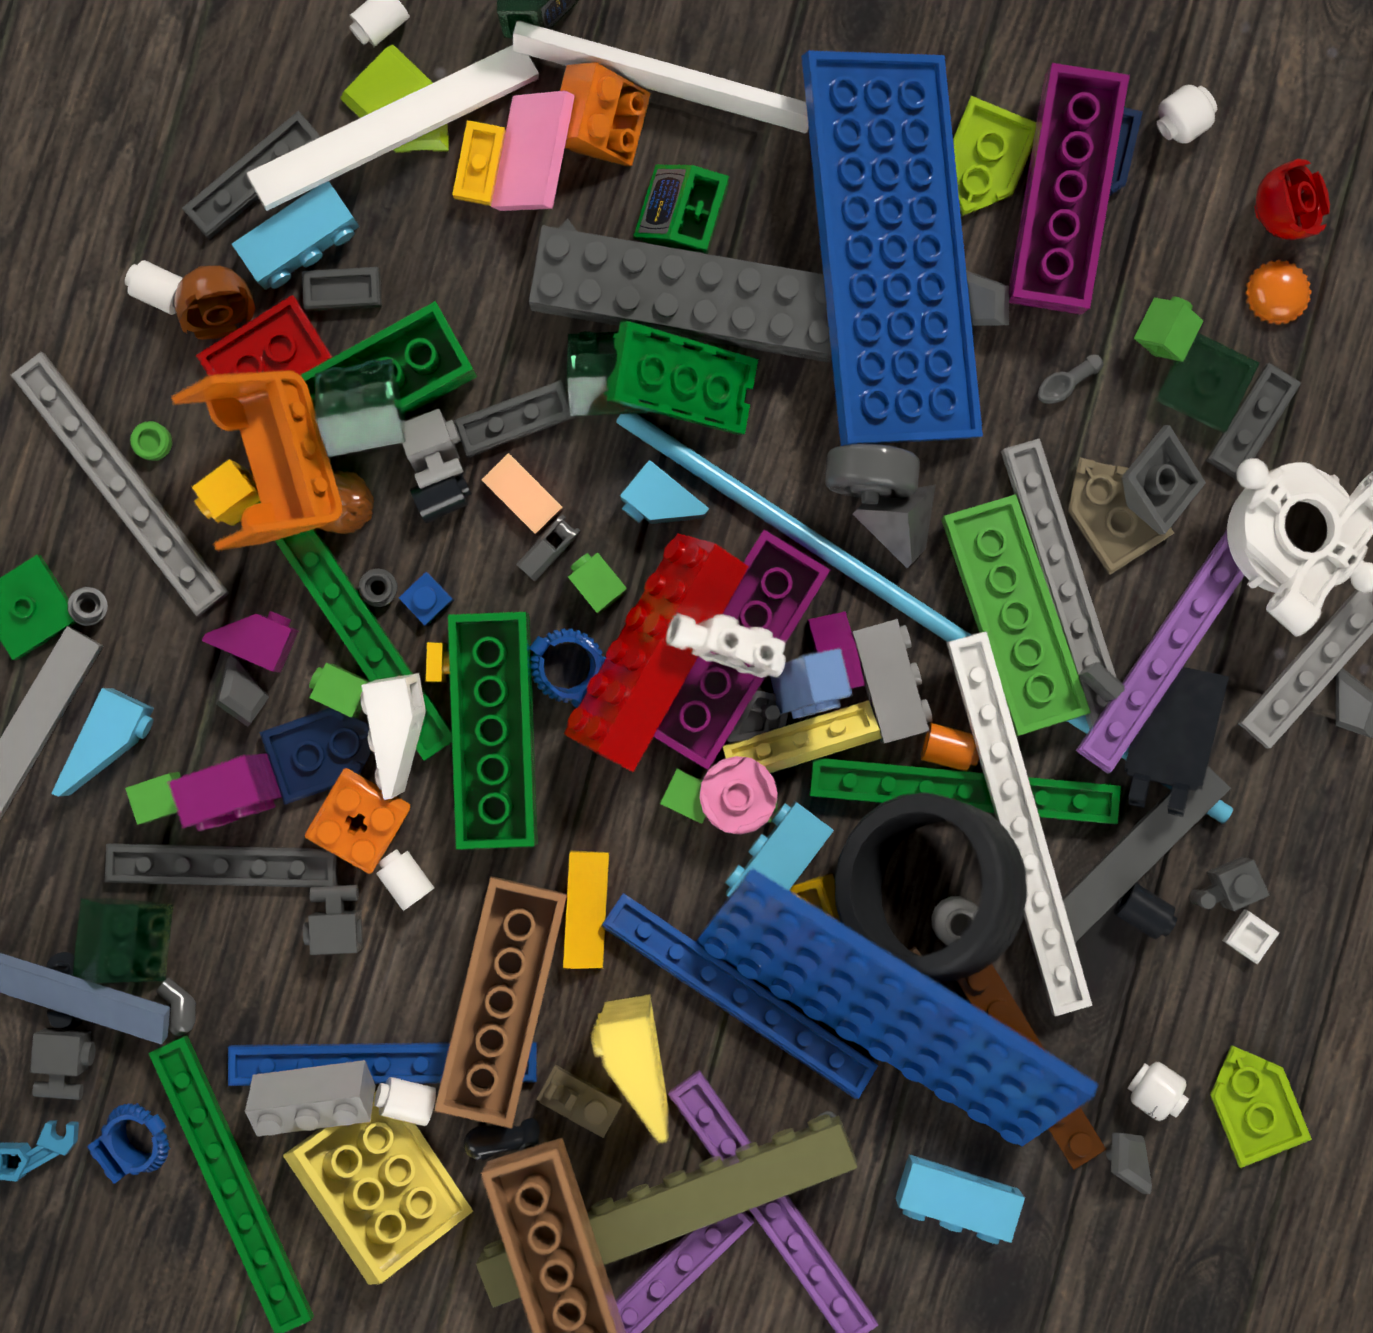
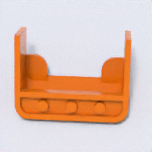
M293 371L208 376L172 396L174 404L206 402L210 417L219 428L226 431L240 430L261 503L254 504L244 510L241 518L243 530L215 542L216 551L264 544L325 526L336 521L341 516L342 502L306 382L299 374Z

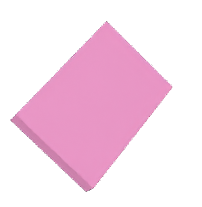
M555 91L513 96L491 207L499 211L553 208L575 95L567 91Z

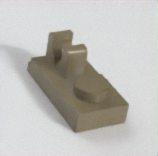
M557 1065L553 1067L536 1099L542 1105L604 1138L622 1105L621 1100Z

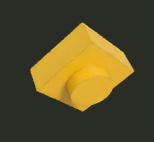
M427 642L426 681L446 682V674H450L447 644Z

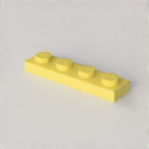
M868 700L756 735L749 740L733 742L722 747L726 758L734 756L752 758L764 765L769 773H773L869 743L882 737Z

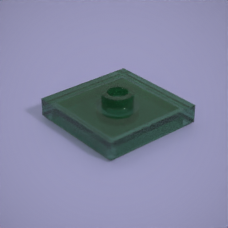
M1197 333L1184 361H1173L1155 400L1224 433L1227 431L1260 363Z

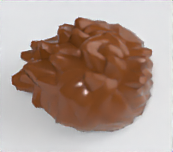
M336 470L333 472L342 502V513L336 521L318 528L340 534L354 533L372 519L374 498L364 479L359 477L357 473Z

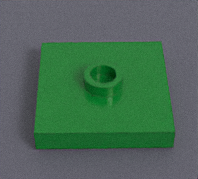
M35 555L0 577V641L12 660H19L63 632L67 626L71 627L77 623L68 613V597L41 555Z

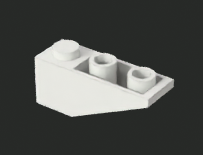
M419 673L374 680L362 685L363 692L360 696L362 710L367 714L369 721L368 744L371 751L375 753L377 763L375 780L378 788L382 790L384 800L392 799L405 792L426 713Z

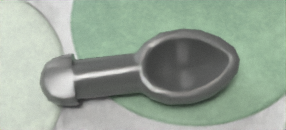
M1091 354L1084 358V362L1069 372H1057L1047 377L1039 388V401L1053 404L1067 399L1072 394L1075 385L1093 373L1096 375L1102 369V358L1099 355Z

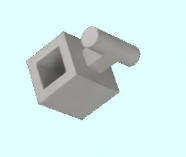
M440 409L396 425L406 456L416 472L414 475L420 489L464 472L455 443L461 441L453 420L446 422Z

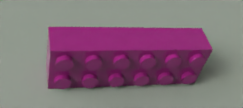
M1052 63L1045 73L1009 285V303L1075 314H1083L1090 309L1130 75Z
M763 530L744 561L749 568L722 615L736 619L738 621L737 625L748 629L757 627L769 630L773 633V638L782 640L786 644L830 572V569L766 530ZM698 656L653 737L708 770L765 677L761 678L749 673L743 674L735 668L715 661H705ZM744 662V664H745L746 666H748V667L751 666V664H748V663H745V662Z

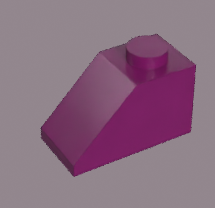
M270 611L267 617L254 614L208 632L204 635L202 641L272 672L281 673L299 630L289 627L291 619Z
M846 612L808 619L815 654L841 648L850 689L865 686L857 647Z

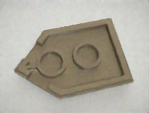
M1079 458L1068 512L1109 575L1174 534L1172 528L1166 534H1158L1127 507L1122 476L1129 468Z

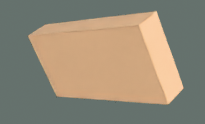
M509 453L482 479L536 535L563 509Z

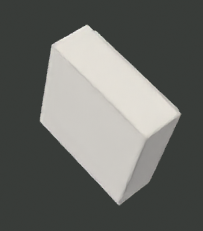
M1244 909L1222 941L1252 962L1258 964L1279 932Z

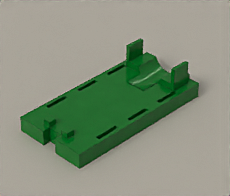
M620 322L619 332L614 334L613 337L615 338L614 348L617 350V361L607 381L606 388L608 391L603 393V395L607 396L606 400L735 435L745 434L750 404L744 403L746 390L753 389L758 359L633 322ZM650 335H651V336H655V337H658V338H662L663 341L657 340V339H654V338H650V337H647V336H650ZM686 345L695 348V350H691L681 346ZM712 355H720L723 357H727V360Z

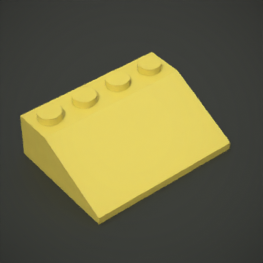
M645 995L605 1002L602 1013H598V1019H596V1025H594V1031L592 1032L595 1055H603L606 1069L659 1142L667 1141L669 1106L651 996Z
M374 1100L370 1122L320 1128L283 1155L368 1285L383 1283L473 1212L416 1124L380 1116L379 1107L374 1106Z

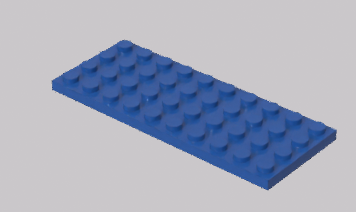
M807 51L801 57L841 446L849 444L975 439L982 437L945 55Z
M752 867L706 925L696 941L712 957L725 960L736 967L738 972L744 977L760 982L768 987L776 997L792 1002L803 1009V1012L808 1017L824 1022L835 1029L836 1033L843 1039L859 1044L867 1049L875 1059L891 1064L899 1069L907 1079L923 1084L934 1091L939 1099L958 1106L966 1111L971 1119L990 1126L1010 1143L1023 1147L1093 1098L1098 1084Z

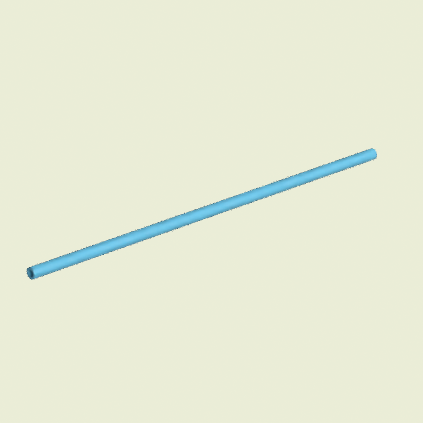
M625 407L616 421L617 424L943 640L949 642L971 635L628 407ZM1085 715L1067 721L1085 734L1090 730ZM1129 747L1122 756L1125 760L1127 759ZM1162 784L1170 790L1173 787L1170 785ZM1219 800L1206 814L1224 824L1231 816L1233 808Z

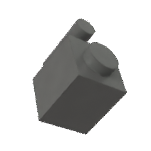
M1239 857L1207 871L1212 885L1201 890H1192L1189 894V900L1191 903L1206 909H1211L1217 902H1220L1222 907L1236 911L1270 895L1255 861Z
M358 885L310 888L311 903L326 902V912L311 914L308 916L309 922H304L303 941L305 946L310 945V955L357 953L363 949L361 910L344 911V901L358 900Z
M44 1028L33 1034L30 1073L49 1074V1082H34L32 1091L34 1097L82 1099L83 1084L69 1083V1076H78L88 1070L89 1066L93 1064L95 1043L91 1042V1031Z

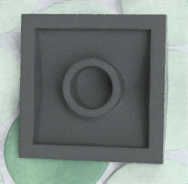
M1164 425L1122 476L1127 507L1158 534L1167 533L1206 483L1170 425Z

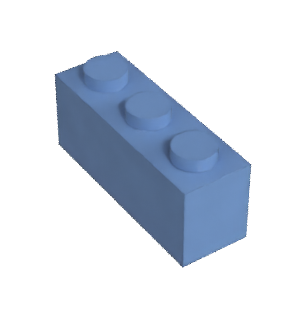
M841 648L792 660L785 663L783 671L778 677L770 676L780 714L791 712L793 719L840 707L838 699L851 696Z

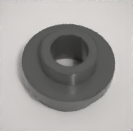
M384 569L369 570L362 576L359 582L361 598L367 604L374 607H383L390 604L398 591L395 577ZM377 581H382L385 584V591L381 595H375L372 591V586Z
M84 587L72 593L68 600L67 608L70 617L75 622L90 626L99 623L105 617L108 604L105 596L99 590ZM83 602H90L94 605L95 610L91 613H85L80 609V605Z

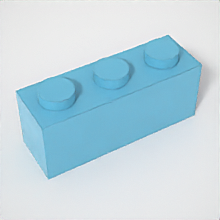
M327 181L236 240L232 245L256 281L265 290L269 287L274 289L285 284L291 278L290 273L300 266L308 267L320 260L323 256L322 252L333 244L339 246L350 240L355 234L354 230L360 226L330 182Z
M796 801L791 806L784 803L771 820L776 826L768 837L761 834L749 849L748 853L753 857L743 868L738 864L725 881V884L729 886L726 895L730 896L751 867L785 889L790 890L834 830Z
M909 1154L895 1199L899 1208L903 1209L902 1213L910 1218L924 1221L926 1216L940 1220L939 1225L948 1230L962 1232V1229L966 1228L977 1232L976 1236L986 1242L999 1244L1000 1239L1012 1242L1025 1197L1018 1188Z

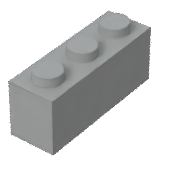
M898 619L853 631L852 634L858 651L866 693L881 732L882 738L880 742L885 744L929 731L927 723L933 721L927 700H920L917 686L922 684V679L917 663L910 664L906 649L912 646L907 627L905 625L899 626Z
M365 1060L256 1074L252 1076L245 1112L257 1136L366 1123L371 1120L376 1085Z

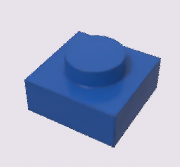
M425 572L399 597L425 626H428L454 601L428 572Z

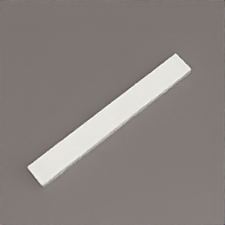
M521 21L516 22L513 32V51L565 66L597 62L639 87L807 133L808 117L805 101Z
M513 45L253 169L247 172V177L265 210L268 211L538 80L539 73L529 55L513 51Z

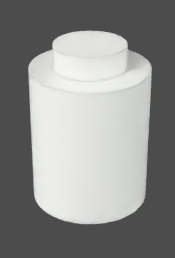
M367 0L350 14L353 23L349 28L363 45L369 41L373 46H376L410 16L399 0Z
M143 260L138 265L133 264L129 268L125 277V285L128 286V294L173 315L176 313L174 306L178 283L183 278Z
M396 849L378 863L382 869L376 873L403 911L434 889L432 883L408 851L401 855Z
M389 1077L386 1084H379L375 1094L374 1106L379 1107L380 1116L426 1126L434 1109L436 1088Z

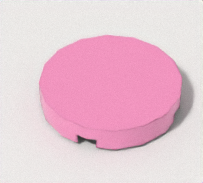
M734 756L720 760L708 770L701 782L699 798L703 813L712 825L725 832L745 834L756 831L768 822L775 809L778 793L774 778L764 765L752 758Z

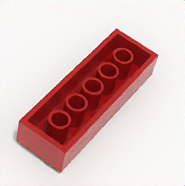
M677 533L675 538L667 544L661 563L655 573L645 583L644 593L637 605L627 614L623 630L617 640L609 646L602 667L589 681L587 693L579 707L571 713L568 719V726L563 733L564 735L598 755L634 772L698 658L697 655L692 654L693 648L686 647L681 649L667 644V631L672 619L676 614H681L694 619L695 624L699 625L715 617V615H722L749 568L748 565L715 543Z

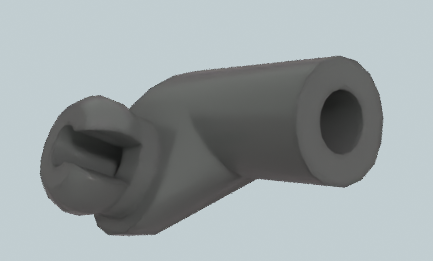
M167 978L157 989L156 993L171 1004L169 1031L175 1036H184L192 1030L196 1022V1002L177 983Z

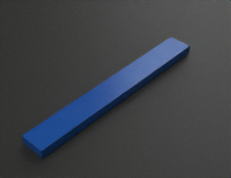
M623 893L602 923L601 927L854 1099H859L876 1071L877 1064L753 980L741 975L738 970L722 959L709 955L704 947Z
M532 1042L523 1082H537V1042ZM450 1043L230 1045L228 1047V1086L251 1085L252 1076L256 1074L361 1060L366 1061L375 1084H386L389 1077L414 1083H441Z

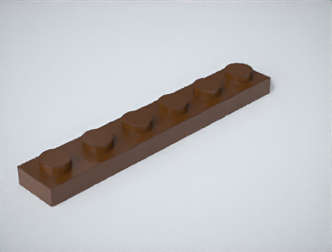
M992 964L979 973L956 980L972 1006L1045 1051ZM1081 1107L1048 1128L1073 1170L1107 1150Z

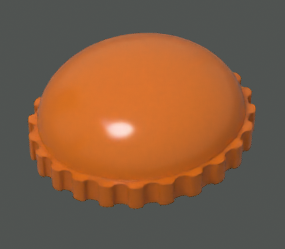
M1281 260L1269 261L1267 264H1262L1259 269L1254 270V274L1249 277V282L1246 284L1247 291H1245V295H1247L1246 302L1250 305L1249 309L1254 312V316H1258L1261 321H1267L1268 324L1275 323L1276 325L1281 323L1287 324L1289 321L1296 320L1297 316H1301L1303 310L1308 307L1307 303L1310 302L1309 295L1311 294L1309 289L1310 282L1307 281V275L1302 273L1303 270L1297 268L1294 263L1290 264L1288 261L1281 262Z

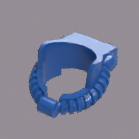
M564 628L560 629V631L554 630L552 634L549 632L544 638L537 636L530 646V649L533 651V656L530 658L532 661L530 668H532L531 675L534 676V683H537L538 689H542V693L544 695L548 694L549 698H555L556 701H563V703L571 701L572 705L578 708L587 693L589 681L599 672L606 657L602 656L603 652L598 648L597 642L594 643L592 637L588 638V634H581L579 630H565ZM563 642H574L586 650L590 658V671L587 678L580 685L567 689L554 686L548 681L544 671L545 659L542 658V655L550 644L555 646Z
M138 1103L134 1105L123 1104L116 1107L110 1113L107 1124L103 1125L101 1129L102 1135L87 1146L92 1157L98 1161L105 1175L114 1184L128 1173L138 1175L140 1172L145 1173L157 1170L165 1163L168 1151L171 1149L168 1146L169 1141L166 1139L167 1134L164 1133V1129L167 1126L158 1114L151 1115L149 1110L145 1111V1108L140 1107ZM127 1120H133L147 1126L153 1135L152 1153L142 1152L130 1144L126 1135Z

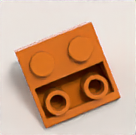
M597 62L566 65L560 91H567L575 95L565 148L578 154L625 166H632L651 93Z

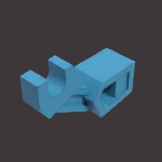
M50 1120L45 1123L37 1142L38 1146L33 1149L28 1143H0V1180L17 1182L26 1173L57 1155L65 1156L78 1142L79 1122H69L66 1124V1135L62 1137L56 1133L57 1121ZM9 1154L11 1156L18 1155L22 1160L19 1162L18 1168H8Z

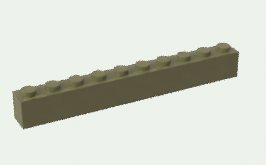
M829 1114L818 1116L808 1122L809 1127L794 1132L793 1128L782 1130L771 1137V1142L760 1146L757 1145V1142L748 1143L736 1149V1155L722 1160L720 1156H715L699 1164L700 1169L686 1174L684 1170H679L663 1178L664 1183L650 1188L648 1184H642L627 1192L628 1197L615 1202L612 1198H606L594 1203L591 1206V1211L587 1212L603 1264H609L856 1169V1157L840 1116L838 1115L830 1118ZM503 1239L486 1245L483 1248L484 1252L481 1253L476 1262V1266L494 1308L520 1298L521 1295Z

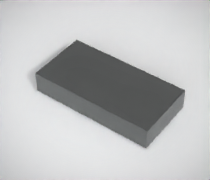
M379 267L302 271L304 310L306 312L382 307Z

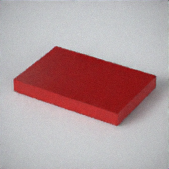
M294 295L286 298L196 355L208 376L293 371L301 375L333 357Z

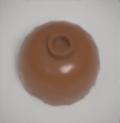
M200 266L194 269L178 283L174 297L175 311L182 331L186 334L187 330L192 331L196 338L202 340L218 339L229 335L238 329L234 324L241 322L244 318L248 323L255 312L254 301L244 279L230 268L223 266Z

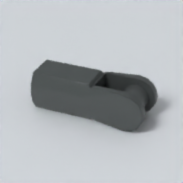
M561 515L516 563L533 581H536L581 532L579 528L574 530L565 522L566 516ZM554 532L563 540L557 549L547 541Z

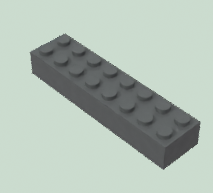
M542 225L529 298L531 311L620 326V322L629 321L685 338L829 363L832 361L823 274Z

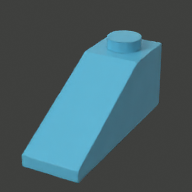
M102 688L56 782L52 794L58 797L71 795L138 743L140 738L144 739L153 724V718L150 716L154 708L115 689Z

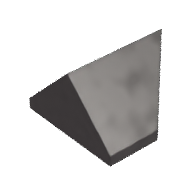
M936 485L918 487L913 495L905 498H879L878 504L863 503L853 515L908 568L926 549Z

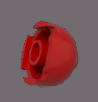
M1295 159L1278 166L1268 172L1258 186L1255 202L1256 217L1265 229L1277 238L1286 240L1304 239L1317 235L1327 225H1321L1323 216L1330 213L1328 190L1319 171L1311 173L1306 165L1311 164L1308 160Z

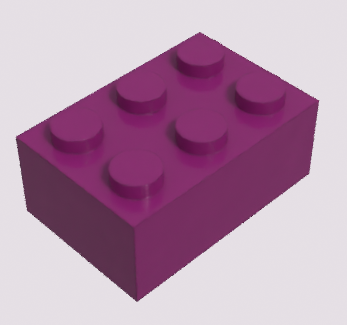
M267 754L244 755L168 782L183 828L196 825L198 832L235 822L243 816L254 815L275 808L274 800L282 797Z

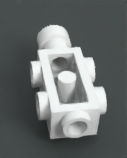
M676 614L667 631V644L681 649L686 647L693 648L692 654L700 656L705 661L718 662L735 668L743 674L749 673L761 678L768 675L778 677L785 665V656L783 655L784 641L773 638V633L769 630L757 627L748 629L737 625L738 621L729 616L715 615V617L697 625L694 619ZM744 662H745V663H748V664H751V666H750V667L746 666V665L744 664Z

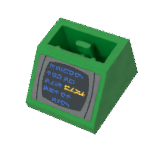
M655 164L634 239L653 245L709 254L728 191L729 176L694 165Z

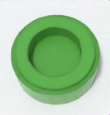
M153 421L143 422L136 426L131 434V447L143 459L149 461L160 460L171 449V435L159 423Z

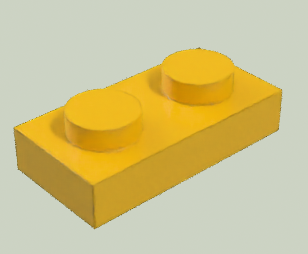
M467 120L452 194L454 199L491 206L506 133L505 127Z

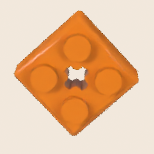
M345 768L306 831L305 838L364 872L371 874L406 818L411 806L397 796L384 800L382 790L376 784ZM358 813L362 814L365 817L363 823L367 827L360 826L358 829L354 828L351 825L352 820L348 816L355 818Z

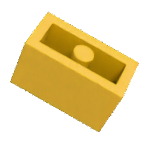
M231 459L192 486L199 496L194 500L197 507L208 519L212 517L217 523L222 521L234 526L241 521L242 514L246 508L260 501L251 473L247 468Z

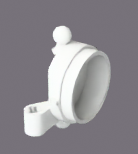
M1250 458L1239 465L1236 472L1237 480L1245 489L1236 499L1229 515L1227 525L1228 544L1236 565L1250 580L1247 585L1252 589L1259 586L1275 593L1266 607V610L1294 636H1300L1316 623L1321 615V607L1325 597L1334 586L1340 585L1348 578H1351V584L1356 590L1365 593L1373 592V563L1363 561L1368 549L1366 543L1373 535V471L1361 481L1349 496L1339 484V478L1335 474L1330 476L1306 462L1290 463L1268 471L1265 463L1259 459ZM1301 501L1314 505L1325 517L1327 537L1323 546L1315 553L1299 550L1287 538L1284 528L1285 516L1289 508L1296 502Z

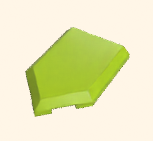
M392 44L386 47L344 90L340 99L359 118H362L433 82ZM448 123L393 150L395 152H411V150L449 151Z
M973 96L970 97L953 138L959 204L962 216L1013 195L1033 147L1037 122Z
M1231 1045L1210 1096L1238 1166L1240 1168L1312 1140L1283 1067Z

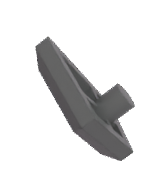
M966 270L972 326L1009 325V286Z
M231 654L227 658L216 705L248 727L269 696L237 656Z
M1342 668L1336 674V726L1373 738V691Z
M757 690L726 741L749 740L756 735L785 727L788 713L780 714L774 693Z
M1112 1132V1145H1109L1106 1150L1108 1160L1112 1161L1111 1173L1142 1194H1151L1152 1182L1143 1136Z

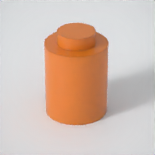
M930 723L929 731H927L923 743L921 760L965 772L968 771L970 765H977L979 755L972 733Z

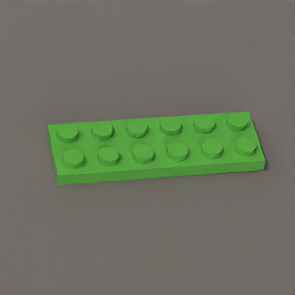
M1016 494L945 515L941 521L979 633L987 632L1016 737L1091 713Z

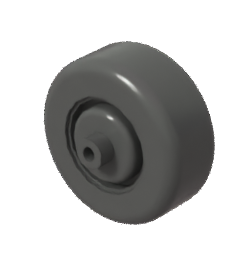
M849 444L831 449L827 454L825 485L833 492L861 498V503L878 504L879 498L909 497L918 489L920 461L914 453L908 450L883 444Z

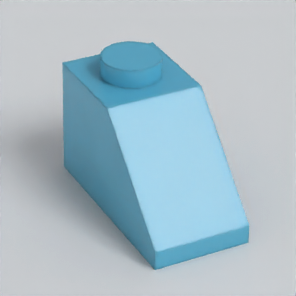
M650 460L620 495L621 500L626 503L622 510L638 523L643 518L650 524L703 519L709 513V508Z

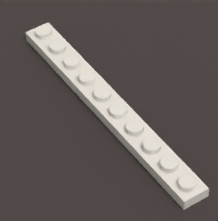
M980 632L949 641L947 646L996 819L1008 830L1015 841L1026 869L1028 896L1024 917L1051 1012L1054 1016H1059L1092 1006L987 632Z

